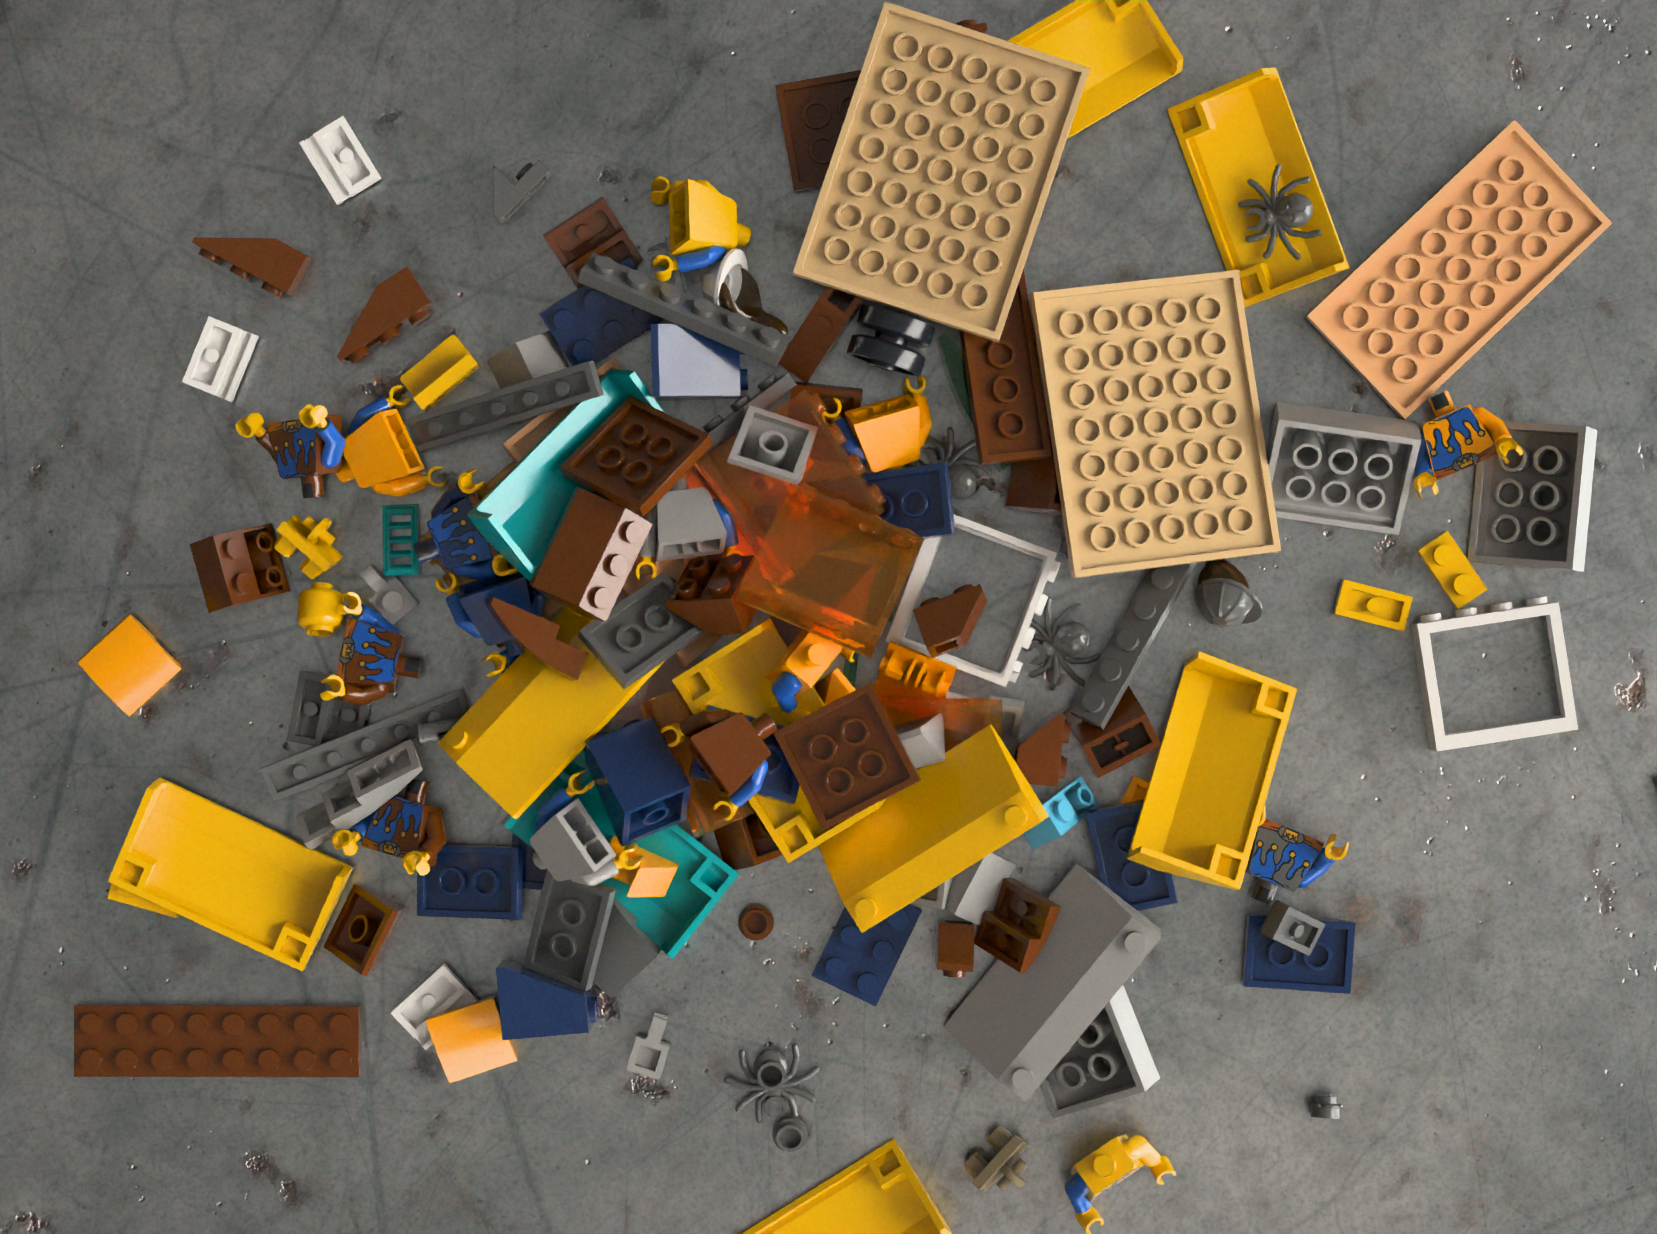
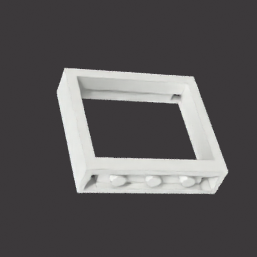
M953 514L955 528L1043 560L1000 673L947 653L935 657V659L953 665L959 670L1007 687L1009 681L1014 683L1017 681L1023 663L1017 661L1021 648L1028 650L1036 631L1030 628V624L1034 614L1042 615L1048 596L1042 594L1047 581L1054 583L1061 563L1055 561L1056 552ZM942 537L924 539L885 641L888 643L894 641L928 656L930 654L926 645L904 636Z
M1547 596L1525 599L1526 606L1512 608V602H1504L1490 605L1491 612L1477 614L1476 607L1455 610L1456 617L1442 619L1441 613L1422 615L1420 616V623L1411 624L1430 750L1443 751L1578 730L1559 602L1548 603ZM1545 615L1561 715L1445 733L1430 633Z

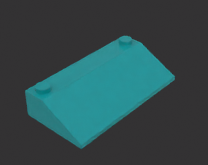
M610 369L600 380L604 395L577 403L467 514L487 542L528 581H531L575 488H581L602 497L565 478L560 466L629 396L664 412L634 371Z
M581 750L517 820L508 814L501 824L532 847L530 838L537 832L535 822L542 803L561 787L566 789L569 786V778L580 770H586L578 777V783L581 787L585 788L586 785L593 781L585 762V751ZM594 784L592 789L583 794H575L572 798L573 800L579 798L610 844L613 836H616ZM677 824L633 842L638 847L679 864L665 897H627L626 895L631 885L613 877L600 883L616 889L615 898L638 918L635 925L671 959L675 957L739 875Z

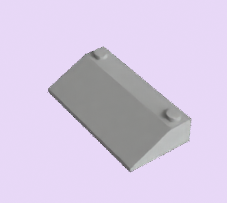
M1077 863L1047 898L1061 907L1044 946L1026 972L1020 973L997 959L944 1024V1027L999 1082L1025 1102L1161 940V929Z

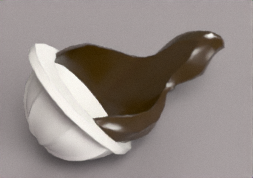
M737 248L731 249L722 261L714 263L708 269L707 273L703 276L701 284L704 299L731 312L740 313L746 318L766 327L775 328L780 333L788 334V328L782 320L766 313L762 309L758 284L748 272L747 259L742 250Z

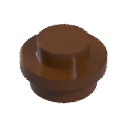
M758 904L750 905L739 916V929L748 939H764L773 929V915L765 906Z

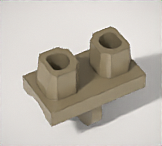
M997 1127L986 1140L998 1152L991 1162L976 1151L964 1163L965 1168L974 1178L972 1184L978 1190L982 1189L985 1192L991 1188L1002 1174L1004 1176L996 1184L1002 1191H1005L1012 1182L1020 1188L1026 1183L1019 1174L1026 1168L1027 1164L1019 1158L1012 1167L1010 1165L1029 1144L1022 1137L1013 1136L1004 1129Z

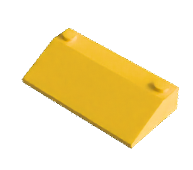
M1075 0L1008 40L1009 42L1090 68L1068 138L1179 74L1183 69V56L1147 0Z
M1276 67L1258 69L1167 109L1226 271L1239 270L1244 308L1349 269ZM1277 164L1282 166L1278 177L1277 196L1280 189L1293 180L1307 176L1311 178L1309 183L1297 185L1284 195L1286 196L1291 193L1303 194L1313 204L1311 219L1301 227L1291 228L1292 230L1304 232L1322 231V235L1312 238L1293 237L1285 232L1293 248L1300 254L1299 260H1296L1288 252L1279 237L1278 231L1273 251L1267 259L1263 258V254L1267 249L1271 232L1267 237L1250 243L1245 241L1247 236L1264 231V229L1259 231L1247 229L1248 227L1258 226L1260 216L1257 213L1245 215L1251 208L1261 207L1247 206L1240 208L1238 207V202L1248 199L1263 200L1259 193L1248 185V179L1256 181L1270 197L1272 175Z
M567 607L551 622L561 625L555 638L556 640L589 653L578 680H570L548 669L524 652L520 654L437 743L460 768L515 820L523 814L586 746V742H589L664 663L662 662L623 690L578 637L579 630L595 619L583 617Z
M770 618L672 680L693 714L705 710V707L710 705L736 713L742 712L744 715L754 718L759 717L765 712L774 723L783 726L788 725L782 721L783 711L772 692V682L765 677L788 648ZM813 686L796 697L798 706L808 710L810 713L825 706ZM800 785L795 804H788L754 795L748 801L786 861L790 863L879 809L885 799L825 830L822 829Z
M1200 651L1185 660L1162 737V746L1159 747L1127 855L1128 860L1161 872L1237 891L1240 890L1297 688Z
M992 724L945 753V761L924 766L917 770L922 779L921 781L886 798L879 809L818 845L840 898L861 933L1049 817Z
M159 777L145 791L108 882L303 972L340 899L353 867L316 849L309 850L305 844Z
M892 1139L741 1234H952L896 1140Z

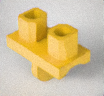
M293 515L288 521H283L276 529L280 534L274 544V548L288 558L297 549L304 553L307 558L301 564L300 569L312 580L338 564L343 558V555L332 546L336 538L327 531L332 524V521L327 517L318 524L310 516L302 521L297 515Z

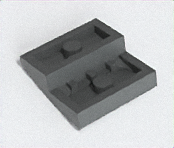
M300 671L287 741L316 746L364 727L369 723L372 702L360 706L341 701L337 697L325 701L321 698L320 694L325 691H332L328 684L321 683V680L330 675Z
M615 897L593 980L611 999L650 964L661 951V948L635 925L638 918Z

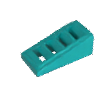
M419 504L382 505L383 576L422 575V564L413 546L421 542ZM411 514V522H391V515ZM411 529V536L392 537V530ZM411 543V550L393 551L392 544ZM411 557V564L393 565V558Z

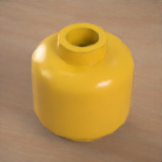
M312 583L310 589H306L299 594L298 625L305 629L306 634L310 636L328 637L334 635V631L343 626L344 615L336 612V606L344 605V597L341 596L339 591L333 590V585L330 583Z

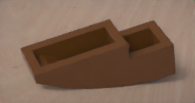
M494 597L488 598L485 604L513 642L548 669L570 680H578L589 653L556 640L555 638L561 625Z

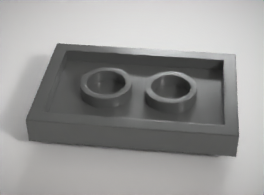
M665 572L616 604L612 608L606 622L593 620L579 630L578 637L623 690L705 633L704 630L667 608L666 601L673 591L675 584Z
M547 869L523 967L584 992L591 989L616 889L600 883L595 886H587L572 882L570 879L558 882Z

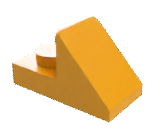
M613 836L610 846L616 853L613 859L620 857L625 846L621 847L617 837ZM637 846L634 851L627 853V856L631 860L644 856L639 866L633 870H627L622 867L619 869L620 873L613 876V878L631 885L626 895L627 897H665L679 864Z

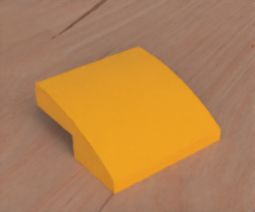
M131 613L126 615L77 660L78 664L129 717L182 669L181 665L156 642L155 636Z
M495 996L428 1017L425 1020L449 1083L517 1061L511 1040H502L500 1011Z

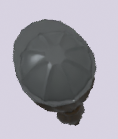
M1225 559L1207 561L1199 574L1198 587L1195 591L1198 609L1207 622L1223 628L1237 626L1241 623L1248 624L1258 620L1261 617L1263 606L1259 598L1250 590L1246 577Z

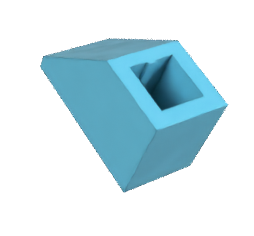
M1082 776L1077 777L1040 800L1049 817L1023 834L1034 850L1062 836L1086 817L1085 811L1098 808L1100 805Z

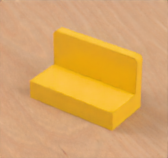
M451 335L400 377V381L414 396L413 399L421 409L427 412L481 366L455 335Z

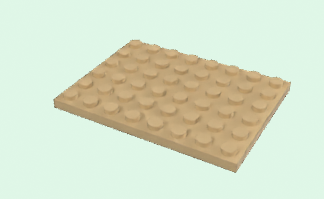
M885 1L803 240L793 275L999 343L1090 68Z
M1239 270L1040 291L1030 294L1071 578L1280 552L1281 545Z

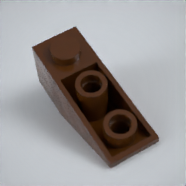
M194 237L192 243L201 247L199 255L216 264L222 258L233 264L230 269L231 272L247 281L250 280L252 275L264 281L261 288L279 298L283 292L293 297L313 260L276 238Z
M405 267L376 286L337 355L341 362L345 364L349 361L352 364L360 362L370 355L368 349L378 342H381L382 345L391 342L400 335L398 329L409 322L414 326L430 316L428 310L434 307V304L411 269Z
M827 286L785 350L778 364L807 384L867 299Z

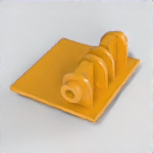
M890 641L885 657L882 658L879 665V674L874 688L881 701L923 718L941 712L957 667Z

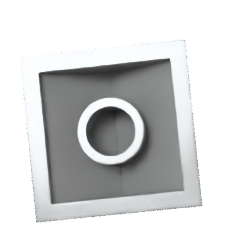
M550 331L515 342L487 361L500 389L569 367L557 341ZM532 417V418H529V419H526V420L519 421V422H517V424L520 425V424H522V423H524V422H526V421H528V420H531V419H533V418H535V417Z
M749 405L727 462L797 485L803 478L818 427Z
M942 712L894 726L916 769L945 761L944 717Z
M992 852L953 877L945 910L980 925L983 912L993 911L1003 879L1011 877L1017 864Z

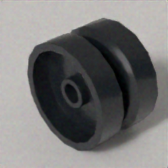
M862 304L856 323L861 329L874 334L875 337L865 334L852 335L846 354L885 371L920 377L926 359L921 353L908 348L907 345L918 348L929 347L935 327L894 311Z

